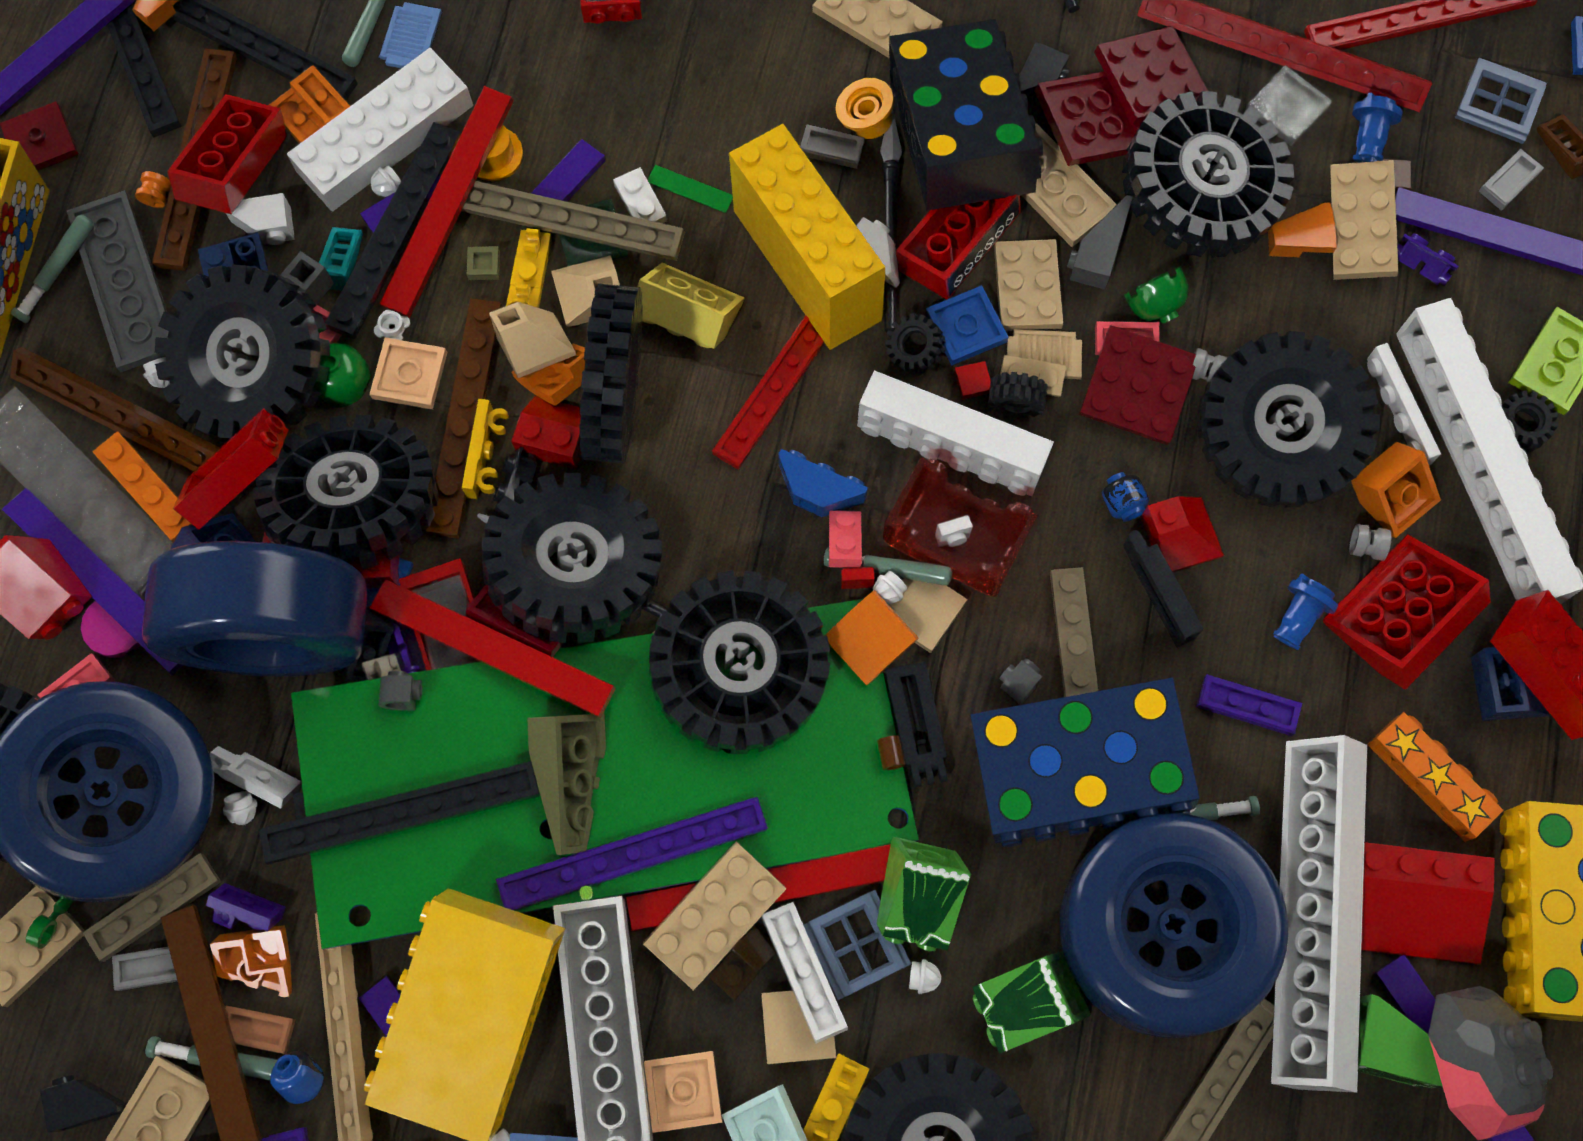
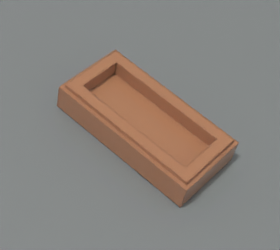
M226 1005L225 1009L235 1044L287 1054L296 1019Z

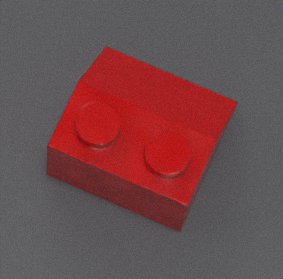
M534 396L521 412L511 440L515 451L519 447H523L521 456H524L525 453H530L537 456L536 460L577 470L582 455L580 450V407L561 402L554 406L538 396Z

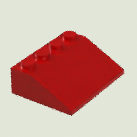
M1407 534L1388 553L1386 559L1380 561L1338 604L1339 607L1336 612L1328 614L1323 619V623L1379 674L1406 690L1491 603L1489 580Z
M1364 842L1361 950L1480 965L1494 895V858Z

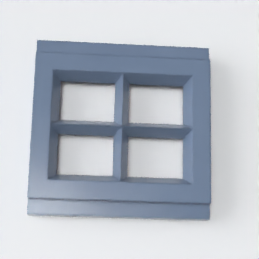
M1479 57L1469 78L1455 118L1523 144L1529 134L1547 83ZM1482 77L1503 84L1499 96L1478 88ZM1509 87L1530 95L1527 106L1505 98ZM1475 95L1496 102L1493 114L1471 106ZM1502 105L1524 113L1520 124L1498 116Z
M875 890L803 925L837 1000H841L911 965L902 944L886 940L877 926L880 899ZM864 909L875 932L858 940L847 917ZM841 920L852 944L835 951L824 928ZM878 938L889 962L872 970L861 946ZM855 950L866 973L849 981L839 957Z

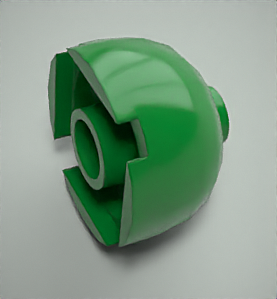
M1181 266L1175 268L1177 274L1172 277L1166 272L1137 286V294L1131 296L1130 291L1123 294L1135 315L1147 321L1160 319L1162 324L1179 316L1177 310L1186 303L1189 293V286Z
M341 343L330 344V356L320 357V365L329 367L326 383L316 382L314 388L322 393L318 401L331 404L332 407L352 405L363 397L368 382L370 384L369 366L362 355L351 346Z

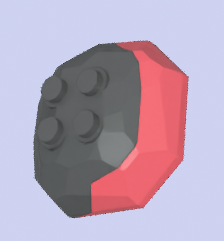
M1481 986L1436 995L1428 1036L1447 1104L1452 1113L1477 1140L1488 1139L1507 1133L1538 1120L1544 1109L1548 1080L1553 1077V1068L1550 1061L1546 1058L1542 1044V1031L1538 1023L1525 1018L1493 990Z

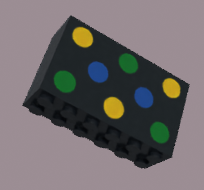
M996 19L889 36V82L927 211L1006 198L1013 195L1036 193L1037 179H1041L1039 157L1043 156V144L1041 138H1036L1035 120L1033 115L1029 116L1027 113V96L1020 92V76L1018 72L1014 73L1013 56L1011 51H1006L1005 32L999 30Z

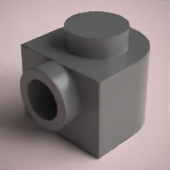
M1027 658L1023 661L1021 660L1016 667L1011 664L999 678L1003 682L1000 689L1022 705L1041 683L1042 676L1038 674L1040 669Z
M389 671L388 676L381 677L378 705L390 710L415 711L416 700H421L422 680H414L412 675L404 671Z

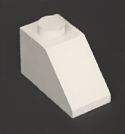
M283 193L242 199L232 214L226 213L233 224L248 234L259 233L261 243L279 245L285 241L295 240L291 207Z
M863 217L857 224V228L884 264L885 281L896 288L900 281L895 243L888 234L890 229L878 220L872 223Z

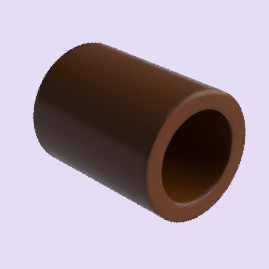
M899 735L887 736L877 740L883 770H894L906 766Z

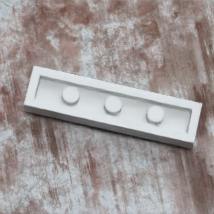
M1388 343L1375 347L1367 358L1369 373L1372 377L1376 378L1381 388L1382 400L1385 404L1389 405L1394 415L1395 427L1403 434L1407 446L1423 451L1428 464L1431 465L1441 455V452Z
M791 902L763 914V922L815 1044L847 1031L848 1026L794 903Z

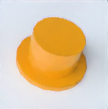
M863 78L847 86L838 97L835 107L837 118L844 127L853 130L859 137L874 139L887 132L892 125V110L895 100L892 89L885 81L877 78Z
M502 125L478 175V178L481 180H504L514 174L521 165L523 158L522 144L516 134L508 130L504 125Z

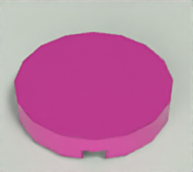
M96 601L87 608L82 617L81 633L84 642L95 653L106 658H120L141 646Z

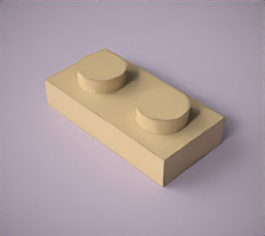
M1004 355L1000 375L1003 372H1007L1009 375H1011V372H1017L1018 375L1027 373L1028 377L1037 376L1038 380L1043 379L1047 383V395L1060 397L1066 365Z

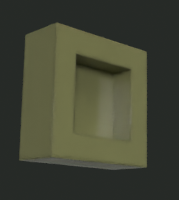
M468 247V280H499V247Z

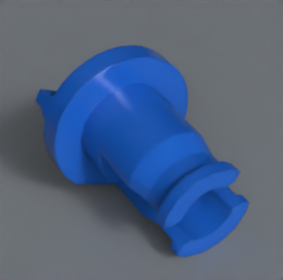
M1368 93V96L1363 101L1354 104L1352 115L1360 121L1356 140V155H1353L1354 161L1358 163L1383 161L1382 152L1387 143L1390 126L1401 122L1403 110L1397 106L1393 99Z
M1302 573L1296 580H1292L1287 587L1294 594V597L1283 616L1280 627L1273 633L1277 640L1296 650H1299L1302 639L1310 632L1322 613L1334 614L1339 607L1333 600L1335 594L1330 589Z

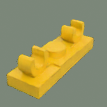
M531 228L520 231L506 306L521 302L539 308L552 242L551 233L540 232L539 229Z
M478 399L462 483V489L466 497L471 499H478L479 490L485 494H493L495 492L494 486L484 484V480L487 477H498V473L494 468H485L486 461L492 459L494 448L493 441H490L489 436L490 431L496 435H504L506 433L505 427L495 425V421L499 418L508 419L509 415L502 408L493 410L490 400Z
M838 1053L803 1129L808 1141L838 1140L869 1072V1068Z

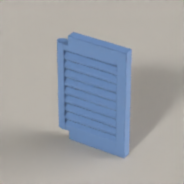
M404 2L403 7L395 6L379 58L386 60L387 66L403 68L428 48H431L442 14L441 9Z

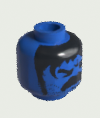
M1124 472L1117 473L1108 478V485L1102 491V498L1111 516L1116 519L1122 518L1123 522L1141 516L1149 503V496L1140 478L1136 475L1126 476Z
M298 1050L289 1052L277 1060L272 1069L270 1080L273 1088L287 1102L301 1104L314 1099L318 1095L324 1080V1073L322 1068L306 1052Z

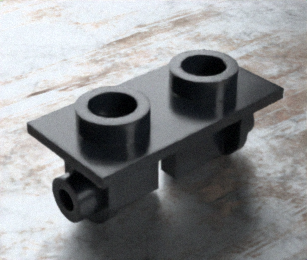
M519 447L505 458L502 471L506 472L503 484L499 483L493 496V501L497 502L496 506L505 496L514 501V489L519 487L520 482L532 484L538 466L536 462L537 456L530 453H525L524 456H521L523 447Z

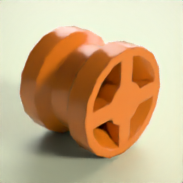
M143 172L140 178L142 185L140 188H137L135 193L136 199L151 207H165L167 202L165 195L171 188L170 180L155 172Z

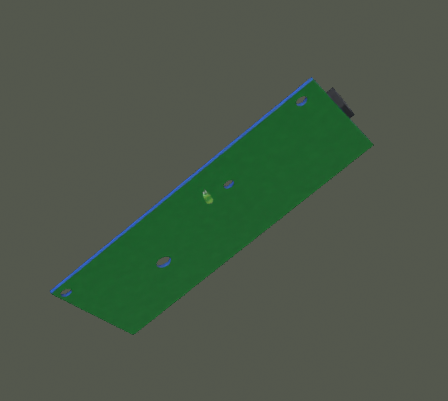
M863 599L807 609L810 613L813 611L817 612L823 623L821 632L825 636ZM654 633L560 648L553 658L605 681L616 688L603 713L605 714L606 750L604 758H599L596 777L600 778L598 789H593L590 804L594 813L587 850L754 797H758L768 829L767 831L591 887L583 886L579 891L516 910L517 912L527 913L553 908L555 905L603 899L700 881L736 841L767 869L889 845L893 836L911 841L919 840L904 768L883 770L878 749V739L896 735L884 674L882 672L872 683L866 686L830 645L828 680L822 698L809 721L799 728L798 733L784 742L782 739L776 742L774 748L758 752L757 748L750 749L747 754H731L721 749L719 752L703 748V742L697 739L693 742L679 733L680 728L675 723H669L661 712L662 706L659 701L655 700L651 688L649 650ZM734 641L750 645L747 655L753 651L755 652L753 667L756 670H761L763 668V659L758 649L748 642ZM719 651L716 654L715 661L720 672L731 680L745 681V679H734L729 676L730 668L738 662L744 666L747 655L741 659L734 656L733 664L725 670V653ZM482 662L408 673L412 675L414 680H422L421 700H416L415 711L390 710L380 707L378 703L381 678L292 692V706L303 790L301 793L293 794L295 818L297 820L530 762L527 718L586 715L591 713ZM540 795L539 797L310 854L321 949L325 950L421 932L424 923L420 922L419 919L427 901L431 902L435 895L438 896L448 888L504 907L496 879L577 853L557 855L553 840L542 836L540 827L547 820ZM894 809L904 811L907 815L906 826L899 829L892 827L888 822L889 812ZM357 906H366L371 913L369 922L364 926H354L350 921L351 911Z

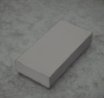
M806 125L800 148L808 158L857 169L865 138Z
M1520 149L1480 188L1479 192L1502 211L1541 173L1544 167Z
M168 947L112 956L115 991L177 981Z

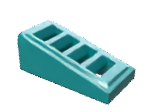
M332 227L319 261L326 268L334 283L330 288L331 290L342 291L354 270L363 236L362 230ZM338 241L350 242V245H347V244H339V243H337V242H338Z

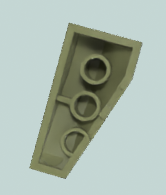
M593 714L527 718L529 755L556 854L565 855L586 851L594 813L590 806L593 789H598L600 778L596 777L599 758H604L606 750L605 714L601 718Z

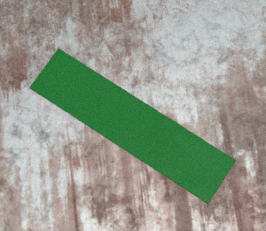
M658 165L654 166L648 178L650 184L724 213L727 212L733 200L732 194Z

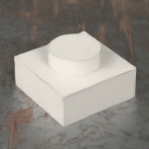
M968 515L937 525L935 537L939 547L944 545L955 547L967 541L973 527Z

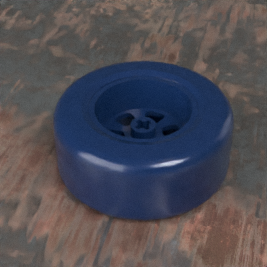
M214 541L183 545L160 554L149 567L142 621V639L149 650L163 659L207 671L281 677L317 675L338 671L355 663L363 650L367 604L366 580L360 571L339 558L295 546L250 541Z
M106 681L87 682L59 689L40 698L23 710L0 736L1 855L14 870L33 885L55 896L82 902L116 901L138 895L157 886L176 872L192 855L206 830L214 801V771L211 757L201 734L192 721L170 701L154 692L131 684ZM108 747L120 751V757L114 768L103 769L97 767L95 760V750L97 748ZM71 758L79 760L86 771L78 783L64 781L58 777L59 771ZM135 765L142 766L148 778V785L144 788H127L123 781V775ZM105 784L109 786L107 790L110 797L107 799L105 797H100L98 800L94 799L95 792L93 788L95 786L100 788ZM73 795L77 798L80 809L69 819L62 820L59 818L53 802L59 796ZM125 801L141 804L144 807L143 814L132 826L125 825L117 814V810ZM91 815L104 816L106 818L108 826L107 836L100 838L83 835L82 828Z
M1166 813L1142 817L1118 827L1085 855L1074 870L1066 886L1060 911V936L1064 956L1074 980L1084 995L1103 1014L1116 1023L1141 1034L1161 1038H1185L1226 1028L1248 1015L1263 1001L1276 982L1284 963L1288 944V917L1278 881L1263 857L1252 845L1240 835L1217 822L1188 814ZM1157 881H1163L1167 887L1168 900L1160 905L1153 904L1144 893L1146 886ZM1185 885H1191L1205 897L1204 903L1195 910H1190L1181 903V895ZM1130 908H1135L1147 914L1148 927L1145 931L1130 932L1127 929V915ZM1213 919L1217 922L1215 943H1208L1197 937L1196 924L1198 921ZM1170 921H1177L1179 927L1175 931H1168L1165 924ZM1150 941L1157 943L1163 948V956L1158 967H1153L1139 956L1140 948ZM1189 946L1199 956L1200 964L1190 970L1181 971L1177 964L1176 952L1182 947Z

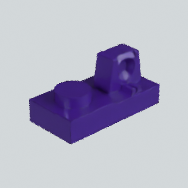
M226 883L213 891L208 896L206 906L214 909L213 922L229 929L233 928L238 920L247 923L253 929L269 931L283 919L286 908L283 905Z

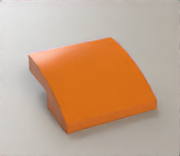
M314 65L290 82L291 88L269 104L270 106L281 108L285 128L299 144L350 107Z
M875 590L858 603L825 635L828 638L829 645L866 686L872 683L892 662L897 660L919 639Z

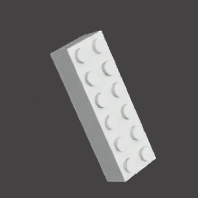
M428 48L289 151L287 156L295 171L333 212L368 186L376 169L379 167L383 169L388 165L393 167L421 146L433 122L447 126L473 107L468 87L431 48Z
M875 370L859 403L857 426L864 433L873 437L880 435L888 438L892 444L900 448L910 447L918 450L927 459H940L949 463L950 467L957 471H970L977 474L981 480L987 483H1000L1007 486L1011 492L1021 496L1026 494L1033 495L1054 441Z

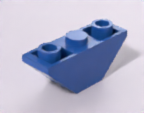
M783 449L780 450L778 454L779 467L794 505L824 517L829 515V511H842L865 502L868 487L864 486L860 479L853 476H841L835 473V470L827 464L818 463L817 465L812 463L798 451L790 450L788 452Z

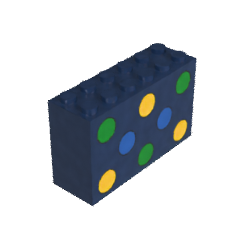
M1173 678L970 714L995 843L1002 842V847L1022 844V839L1035 837L1036 841L1051 840L1056 838L1055 833L1069 831L1070 836L1085 834L1089 832V827L1102 825L1103 830L1114 829L1122 826V822L1126 820L1139 819L1151 815L1166 813L1190 815V810L1196 807L1200 799Z

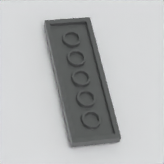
M124 190L67 210L70 224L80 214L85 215L94 222V228L79 247V252L116 368L120 372H124L150 361L166 357L165 354L154 353L156 337L167 338L169 331L158 326L163 312H167L127 192Z

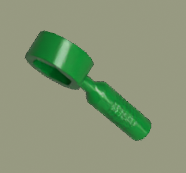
M60 897L54 904L53 912L49 917L45 915L38 916L27 931L26 943L38 949L44 948L54 936L57 928V917L66 913L75 900Z

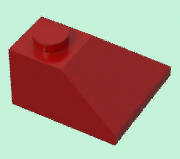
M1177 496L1147 505L1141 520L1151 546L1158 545L1172 572L1224 556L1201 497Z

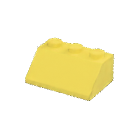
M665 263L659 264L642 277L638 283V287L641 288L642 321L648 324L660 325L673 335L690 338L703 348L714 349L725 339L744 301V297Z

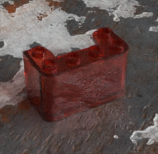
M920 457L885 521L883 540L891 547L920 562L948 566L952 570V578L986 595L998 596L1033 529L1038 515L1034 514L1029 506L1020 502H1016L1015 505L1008 504L1005 510H1002L995 501L988 498L982 500L972 495V492L967 487L948 483L946 467L939 461L934 459L926 460ZM968 515L973 527L967 541L955 547H949V545L939 547L935 537L937 525Z

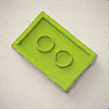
M1556 307L1508 383L1521 391H1527L1528 395L1532 391L1537 392V399L1544 395L1548 398L1544 402L1547 406L1553 403L1555 406L1553 410L1565 415L1583 388V321Z

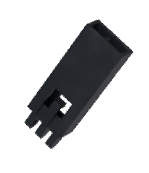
M1134 530L1130 532L1123 547L1175 646L1178 648L1195 640L1203 631V627L1158 545L1155 544L1148 547L1139 531Z
M926 662L885 669L884 675L897 734L900 736L906 763L905 769L910 768L914 787L922 786L919 773H925L927 785L935 784L932 772L934 770H938V778L941 783L947 782L948 779L944 765L947 755ZM927 731L932 751L927 752L925 739L916 741L919 753L917 754L913 734Z

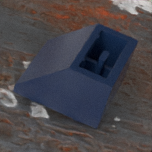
M259 233L198 249L203 274L209 276L208 269L221 265L231 268L232 264L246 265L269 271Z
M1495 647L1484 648L1471 657L1482 721L1545 717L1550 715Z

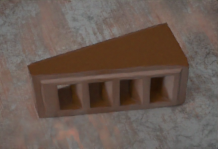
M1564 114L1539 125L1537 132L1565 173L1571 179L1583 175V133ZM1561 128L1563 129V132L1557 135L1553 134V132ZM1569 138V141L1562 143V141Z

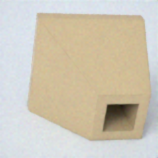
M611 255L551 271L567 328L589 322L592 301L599 283L620 285Z
M516 302L489 313L497 340L518 378L576 355L573 346L553 312Z

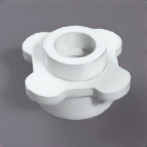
M385 310L378 318V325L374 327V333L377 337L384 336L386 338L402 340V334L405 328L410 326V320L407 316H400L395 311ZM391 324L395 325L393 329L389 328Z

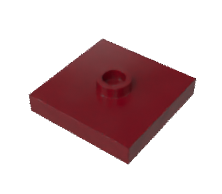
M57 101L0 123L5 139L18 141L37 171L79 155L62 109Z

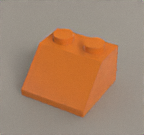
M1395 442L1367 465L1355 479L1351 480L1359 503L1384 529L1391 530V537L1397 538L1441 501L1425 453L1399 442Z

